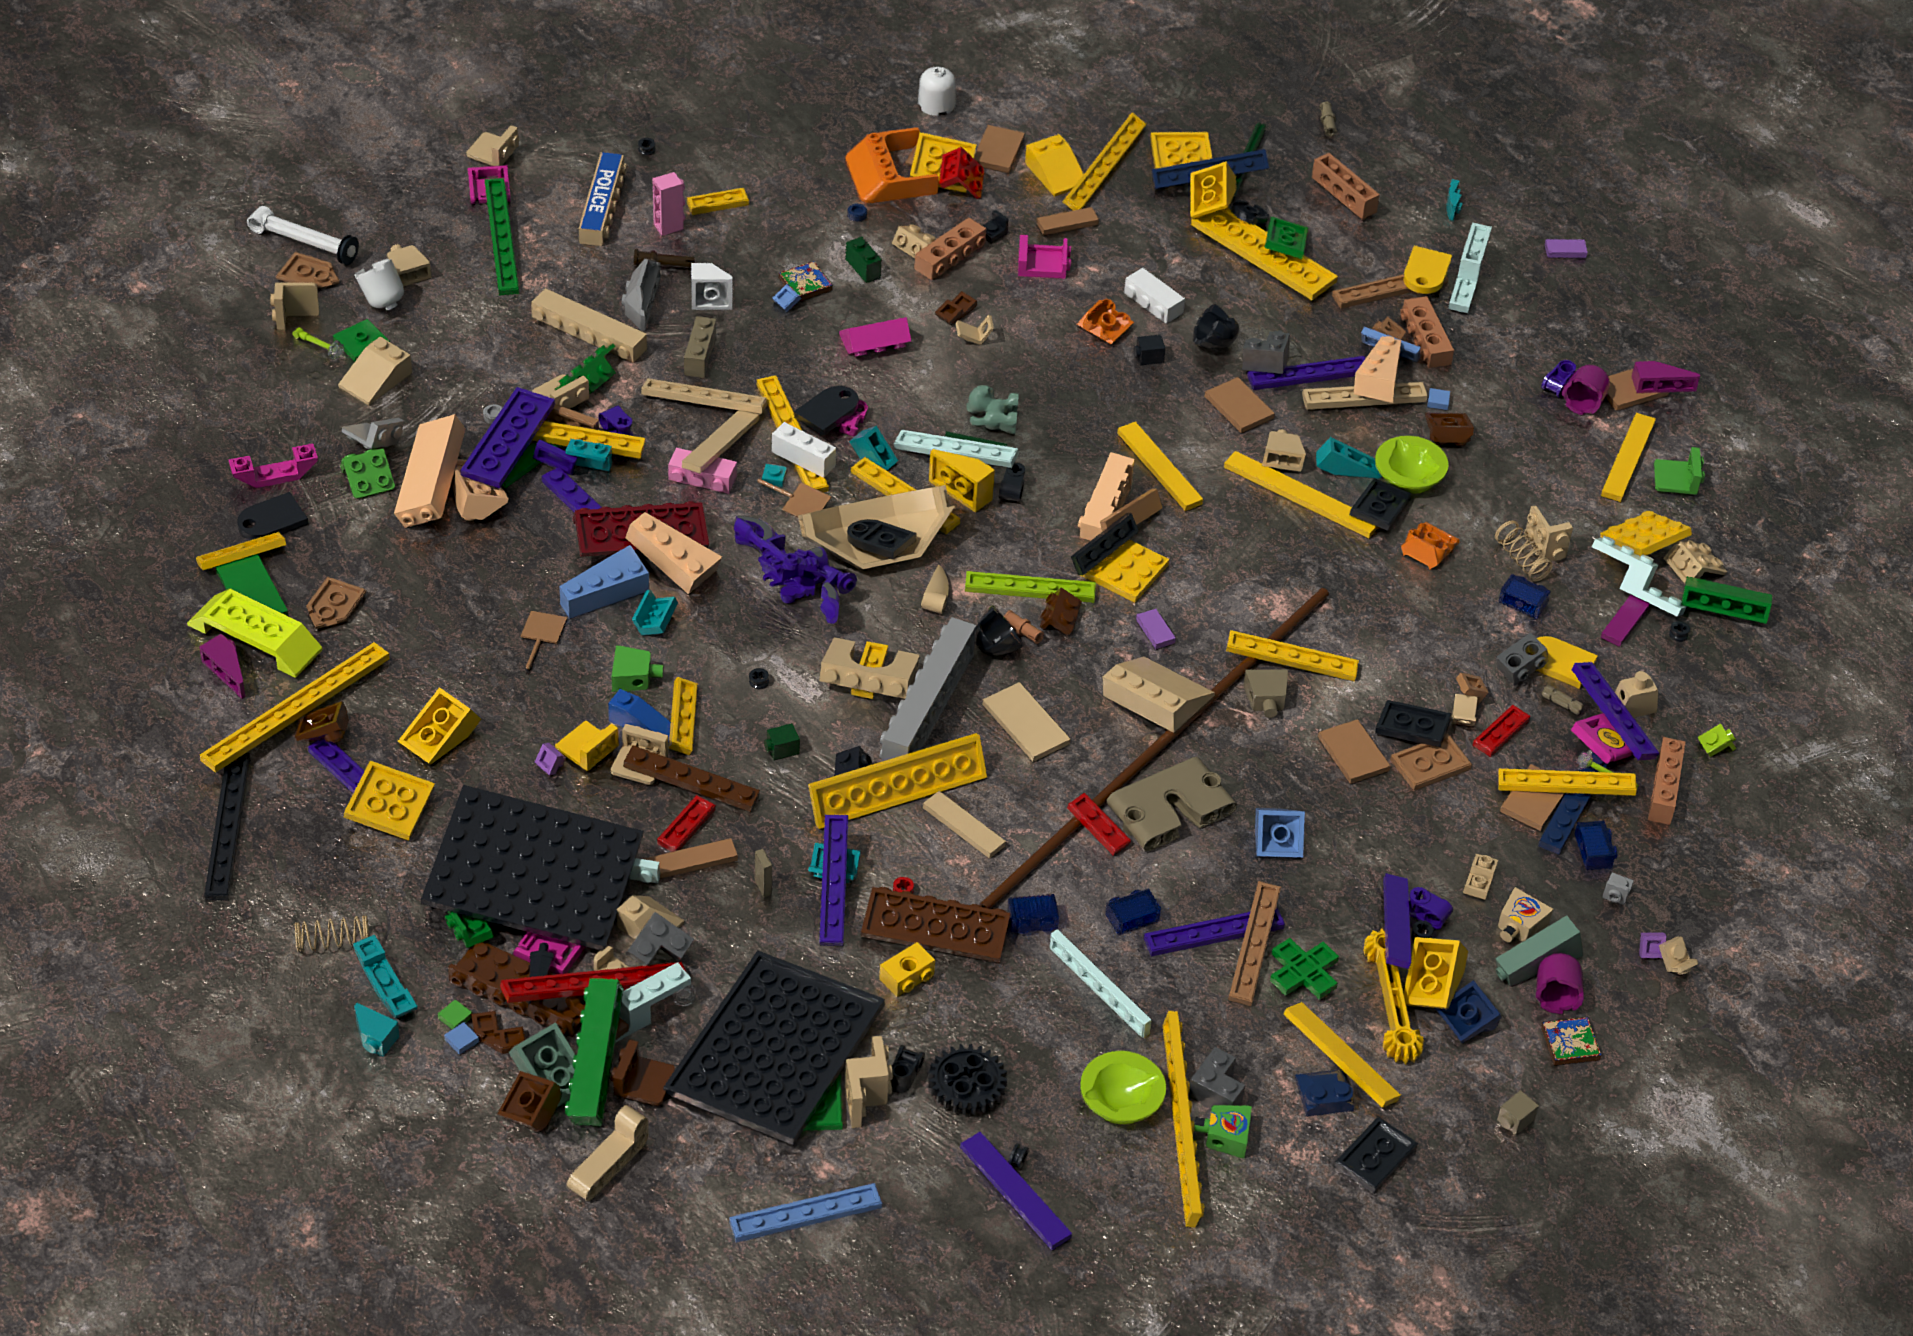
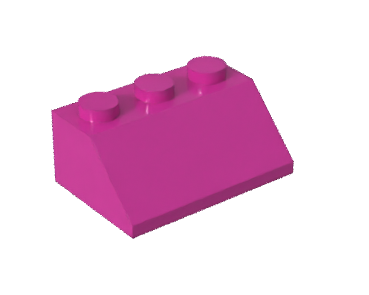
M907 317L839 331L848 354L855 353V357L866 355L867 350L874 349L875 353L886 351V346L891 345L894 346V349L906 347L905 343L911 341Z

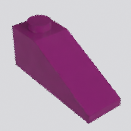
M1636 361L1631 377L1636 393L1694 392L1697 390L1700 374L1657 361Z
M220 634L199 646L201 660L243 699L245 697V690L236 653L237 647L231 639L228 640L223 634Z

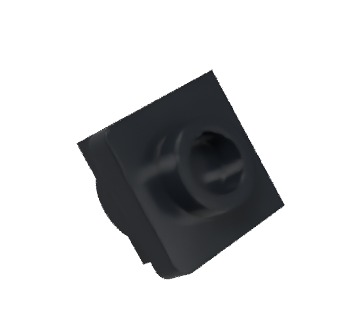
M997 210L992 211V219L982 225L986 228V241L990 244L1008 234L1009 219Z

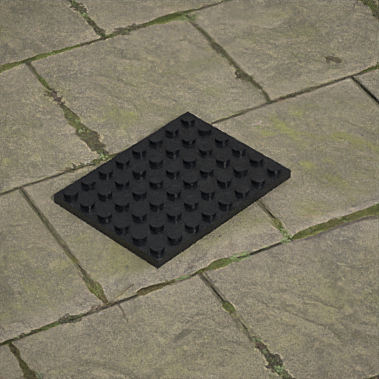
M463 785L422 894L421 904L603 951L607 947L617 917L616 909L621 905L644 831Z
M757 950L670 1076L663 1090L666 1091L667 1095L794 1145L846 1066V1059L852 1057L885 1006V999Z

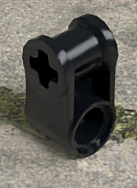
M1014 462L1012 468H1006L999 489L1000 499L1020 502L1025 475L1023 464Z
M904 1045L900 1046L891 1066L893 1075L891 1087L893 1091L904 1093L911 1088L917 1073L922 1068L925 1052L917 1053L906 1049Z

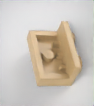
M910 224V226L898 227L892 244L915 258L917 252L935 241L936 238L921 232L920 227Z

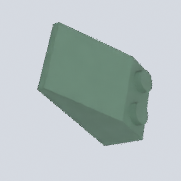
M555 1022L514 1046L509 1054L519 1071L553 1081L560 1086L562 1097L557 1106L559 1107L570 1100L569 1082L574 1077L573 1058L575 1053Z

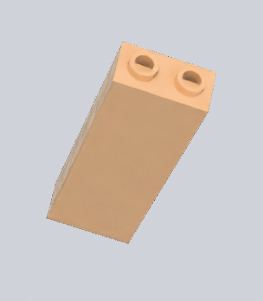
M455 414L419 424L394 511L395 516L405 528L442 518L466 430Z

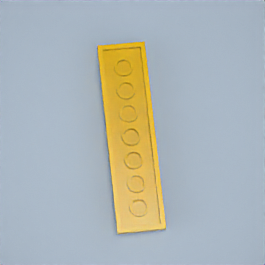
M1229 208L1193 218L1191 221L1193 227L1310 300L1315 299L1337 282V275L1305 255L1300 259L1264 248L1267 232L1254 224L1237 218Z
M977 733L808 784L817 828H824L825 815H848V820L935 794L938 791L941 792L987 778L980 735Z

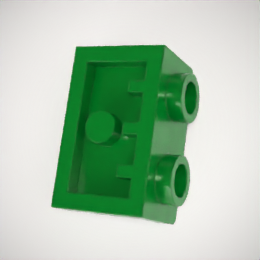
M447 911L448 915L445 916V920L449 929L453 928L456 939L458 941L462 940L467 948L493 938L492 930L485 920Z

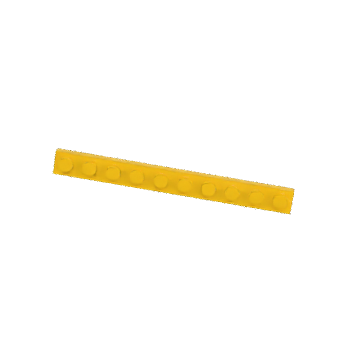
M373 642L201 753L200 761L216 773L390 659L389 652Z
M1168 1011L1162 1026L1185 1226L1195 1228L1199 1219L1204 1215V1204L1200 1203L1202 1185L1201 1182H1198L1197 1178L1199 1173V1162L1195 1161L1197 1143L1193 1141L1192 1136L1194 1133V1121L1190 1119L1192 1102L1188 1100L1189 1081L1185 1077L1187 1072V1062L1183 1060L1185 1043L1181 1041L1182 1022L1179 1021L1178 1012Z

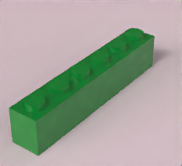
M590 978L589 986L584 991L586 1004L585 1009H582L580 1015L582 1028L581 1032L577 1034L578 1053L573 1058V1068L575 1071L574 1077L569 1082L570 1101H567L565 1106L566 1116H568L573 1125L602 1126L624 991L618 979Z

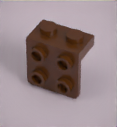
M629 1039L626 1048H622L620 1051L618 1067H614L611 1073L610 1081L613 1082L614 1095L659 1106L666 1095L663 1087L675 1071V1067L672 1064L640 1057L638 1041Z

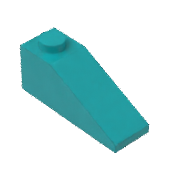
M1332 437L1316 451L1317 467L1333 475L1378 479L1382 477L1376 468L1375 458Z

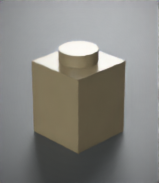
M1520 1090L1501 1106L1497 1120L1505 1129L1517 1135L1535 1120L1539 1105Z

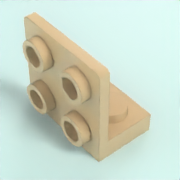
M1691 540L1677 541L1663 558L1684 583L1687 576L1699 579L1704 572L1720 575L1727 573L1723 567V562L1714 557L1711 553V548L1705 543H1694Z

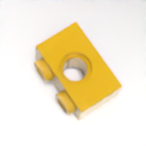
M916 942L880 964L879 980L896 997H899L904 993L910 992L921 982H926L932 978L935 972V959Z

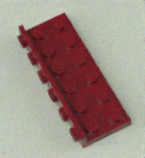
M688 501L684 504L669 502L663 505L645 504L636 507L625 505L620 508L605 506L599 509L581 508L575 510L572 520L573 524L576 525L580 557L613 555L629 545L632 546L635 553H642L625 537L630 524L644 512L708 548L709 539L702 502Z

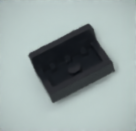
M860 746L836 753L834 776L872 765L870 755L865 753Z

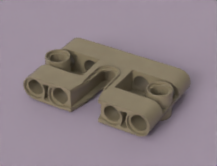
M1198 757L1190 758L1113 792L1106 801L1116 816L1123 821V831L1133 836L1145 851H1152L1180 838L1178 829L1181 827V823L1171 805H1175L1190 822L1200 829L1230 816L1237 809V803L1221 785L1220 776L1217 773L1210 772Z

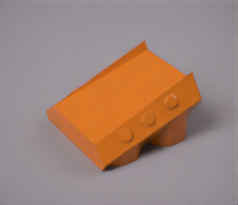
M1103 299L1102 301L1099 300L1086 312L1077 326L1113 344L1134 322L1126 313L1116 311L1115 303L1110 299Z
M1425 522L1420 523L1417 529L1409 530L1406 541L1401 545L1403 556L1408 555L1427 565L1430 570L1437 566L1460 543V540Z

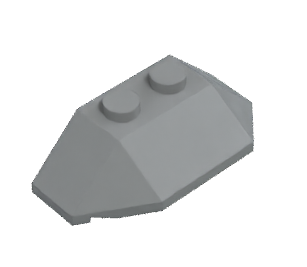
M644 259L632 273L631 280L626 283V294L622 296V306H625V315L641 331L646 330L661 279L660 263Z

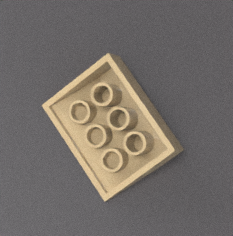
M1146 657L1116 664L1103 676L1104 697L1173 733L1215 696V692Z

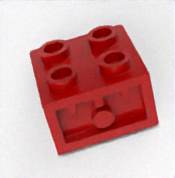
M962 147L943 154L939 185L944 189L960 182L976 199L981 198L984 178L983 166Z

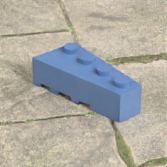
M629 545L559 586L560 605L570 619L645 593L646 590H649V572L632 546Z

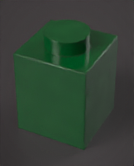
M793 723L767 729V739L764 740L766 752L771 753L774 761L800 754V738Z

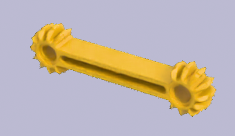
M1382 928L1379 933L1373 930L1370 936H1367L1365 939L1363 952L1367 956L1368 962L1377 963L1390 1027V1031H1386L1384 1034L1383 1050L1387 1051V1058L1394 1057L1395 1063L1402 1060L1406 1065L1408 1060L1415 1062L1417 1056L1422 1054L1424 1037L1420 1036L1419 1029L1413 1030L1410 1028L1398 966L1386 963L1385 932Z

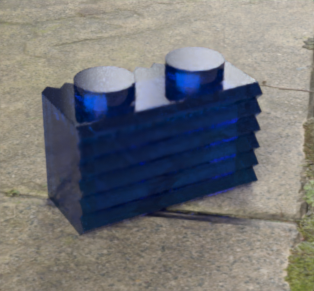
M1511 574L1501 588L1499 603H1503L1507 607L1514 608L1523 614L1526 613L1527 616L1530 615L1538 619L1549 602L1551 591L1543 585L1527 581L1522 576L1518 577Z
M1605 821L1577 822L1574 835L1585 869L1588 871L1589 869L1601 870L1603 868H1612L1618 853L1617 847L1612 845L1611 829L1606 828Z
M1149 888L1142 891L1134 890L1130 895L1121 898L1114 897L1107 902L1105 915L1116 933L1121 935L1130 930H1137L1142 926L1145 927L1151 923L1158 922L1160 920L1161 906Z
M1044 894L1042 896L1033 895L1032 897L1020 896L1018 898L1010 897L1008 899L1007 912L1011 913V932L1025 934L1035 930L1049 932L1053 929H1058L1059 913L1054 894H1047L1046 896Z

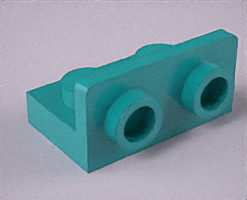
M580 439L570 440L566 448V454L578 457L577 466L610 471L612 467V446Z

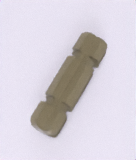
M1549 685L1542 692L1544 698L1552 699L1554 703L1567 710L1570 709L1571 712L1577 715L1583 710V703L1577 700L1574 701L1572 697L1558 690L1555 691Z

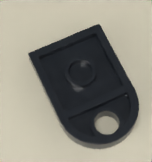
M846 386L829 387L794 411V418L825 436L857 412L859 408L858 394Z
M290 492L247 507L239 514L237 519L240 534L248 540L257 539L276 532L282 535L309 524L307 516ZM247 525H254L252 528H245Z
M865 519L856 521L848 527L847 539L855 547L894 560L917 540V533L879 520Z

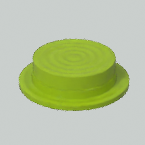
M1399 436L1391 438L1381 444L1375 456L1376 468L1386 483L1412 494L1429 490L1441 482L1448 471V459L1444 451L1435 443L1421 437Z
M1112 1051L1096 1057L1086 1066L1081 1076L1080 1090L1085 1103L1093 1112L1108 1122L1126 1125L1150 1117L1161 1107L1166 1094V1082L1161 1070L1148 1058L1129 1051Z

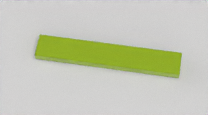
M967 571L965 592L1047 599L1051 592L1055 593L1062 587L1082 602L1094 603L1096 582Z

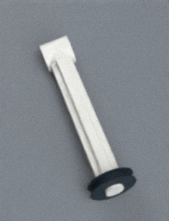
M260 206L247 219L249 228L255 233L260 234L264 230L272 231L337 254L338 262L341 264L350 265L358 253L359 241L355 236L346 235L341 240L277 218L272 210L266 206Z

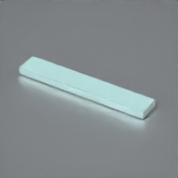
M901 430L894 442L895 449L930 454L932 449L976 458L985 464L1012 468L1019 455L1018 448Z
M1058 929L1052 932L1050 949L1142 1038L1150 1034L1151 1019Z

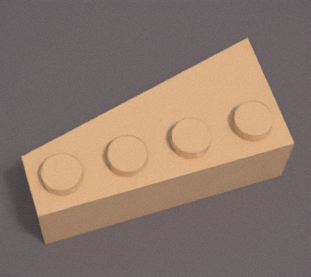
M1382 336L1355 373V395L1393 403L1400 360L1401 340L1394 339L1391 336Z
M646 512L630 524L625 537L687 594L691 593L715 573L722 559V556Z

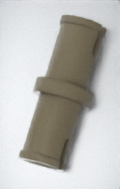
M1327 101L1322 102L1319 106L1322 115L1320 120L1324 125L1325 135L1331 137L1337 133L1335 126L1336 116L1332 112L1331 103Z

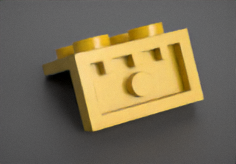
M584 721L555 744V748L580 767L589 771L619 746L618 727L611 723L605 729L599 730L588 721Z

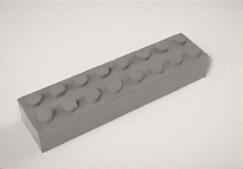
M951 617L947 625H943L939 640L936 639L934 641L932 652L930 655H926L922 670L919 669L917 671L915 682L913 685H909L905 700L900 701L898 713L896 716L893 715L891 717L888 730H884L881 735L880 743L882 744L879 758L882 761L922 750L974 656L976 625Z

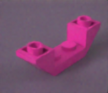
M312 443L292 447L294 460L253 467L250 456L229 459V465L234 478L255 488L299 480L318 461V457Z

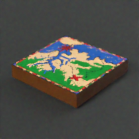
M814 261L780 272L778 276L784 286L787 284L801 297L799 301L833 290L832 283Z
M1588 1017L1542 1022L1541 1029L1554 1065L1601 1059V1052Z

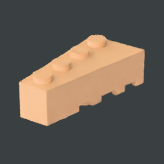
M1110 452L1091 500L1086 505L1085 514L1079 519L1080 538L1090 541L1102 532L1100 521L1123 507L1131 491L1135 459Z

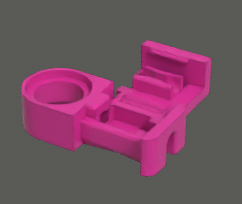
M859 400V408L863 410L862 412H856L838 425V427L840 426L839 431L853 437L857 435V425L859 422L863 423L867 414L868 405L864 401Z

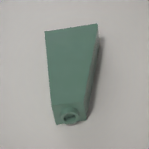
M1566 915L1495 958L1497 965L1495 969L1496 974L1501 981L1506 980L1511 987L1537 976L1540 962L1549 955L1564 953L1569 954L1575 959L1582 957L1583 948L1580 931Z

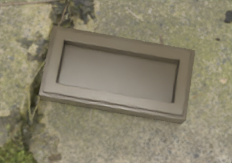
M760 849L755 851V882L763 897H768L772 894V864L765 850Z

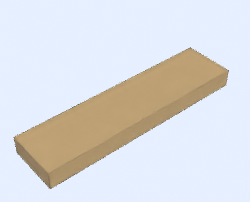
M940 791L923 803V809L989 859L1005 847L1006 841Z

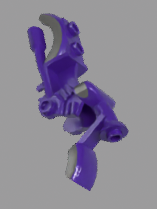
M736 516L734 525L735 542L753 547L761 553L762 556L758 557V561L762 571L765 573L763 580H774L770 582V586L787 585L781 588L780 591L782 601L793 603L796 598H801L804 594L806 596H809V594L814 595L815 585L826 579L822 585L821 598L824 600L820 610L825 615L828 623H836L839 615L840 597L835 587L837 585L839 593L847 594L854 589L857 583V576L854 573H843L829 566L827 552L822 547H815L807 551L797 549V552L787 554L785 552V535H778L768 523L750 516Z

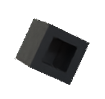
M1161 334L1137 337V343L1133 347L1134 357L1138 358L1140 366L1164 363L1166 347Z

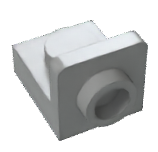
M1611 873L1602 898L1625 905L1634 880Z

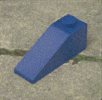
M619 689L608 703L609 722L621 727L629 724L668 735L669 745L671 722L639 696Z

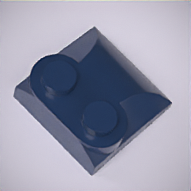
M1474 980L1454 994L1448 1009L1435 1008L1461 1043L1482 1031L1495 1029L1499 1024V1020L1502 1019L1501 1014Z
M1342 1069L1295 1075L1306 1117L1354 1111L1353 1089L1347 1083Z

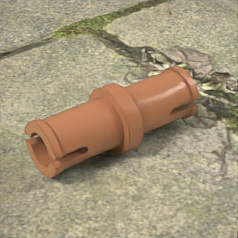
M1012 610L1006 612L1004 617L1011 624V627L1016 630L1017 634L1026 636L1035 644L1042 641L1044 637L1043 631L1031 625L1028 619L1021 618Z

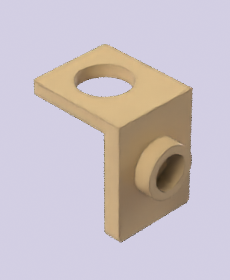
M988 315L978 328L959 320L955 323L958 337L982 345L994 330L991 315ZM988 324V328L984 333V328Z
M1455 694L1451 724L1474 727L1477 697Z

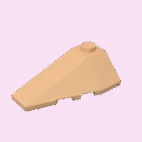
M457 459L451 483L456 506L462 518L469 521H474L475 519L483 520L508 503V497L501 487L499 489L461 476V468L467 460Z

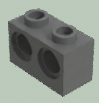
M1529 633L1496 657L1497 669L1513 685H1516L1518 682L1526 680L1532 672L1546 665L1549 661L1548 650L1532 633Z

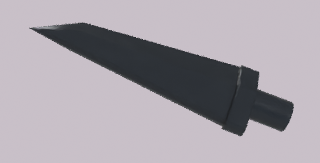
M540 943L538 951L530 953V977L547 976L551 963L554 960V953L548 952L549 945L547 943Z

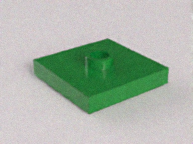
M368 319L333 335V341L354 362L363 350L379 337L387 341L389 340Z

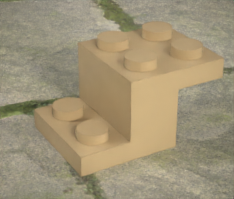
M882 1036L872 1037L871 1057L846 1059L845 1091L851 1128L861 1127L862 1117H866V1106L886 1105L888 1094H892V1067L887 1062L889 1060L888 1045H883Z

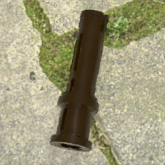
M635 249L634 267L640 265L644 259L659 262L660 266L691 269V263H695V256L657 254L655 250L646 252Z

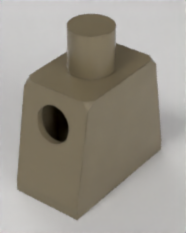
M1287 669L1245 671L1243 685L1252 710L1264 711L1266 717L1273 718L1277 715V711L1284 709L1287 690Z

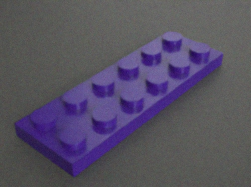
M516 387L461 468V476L500 489L554 408L555 399Z

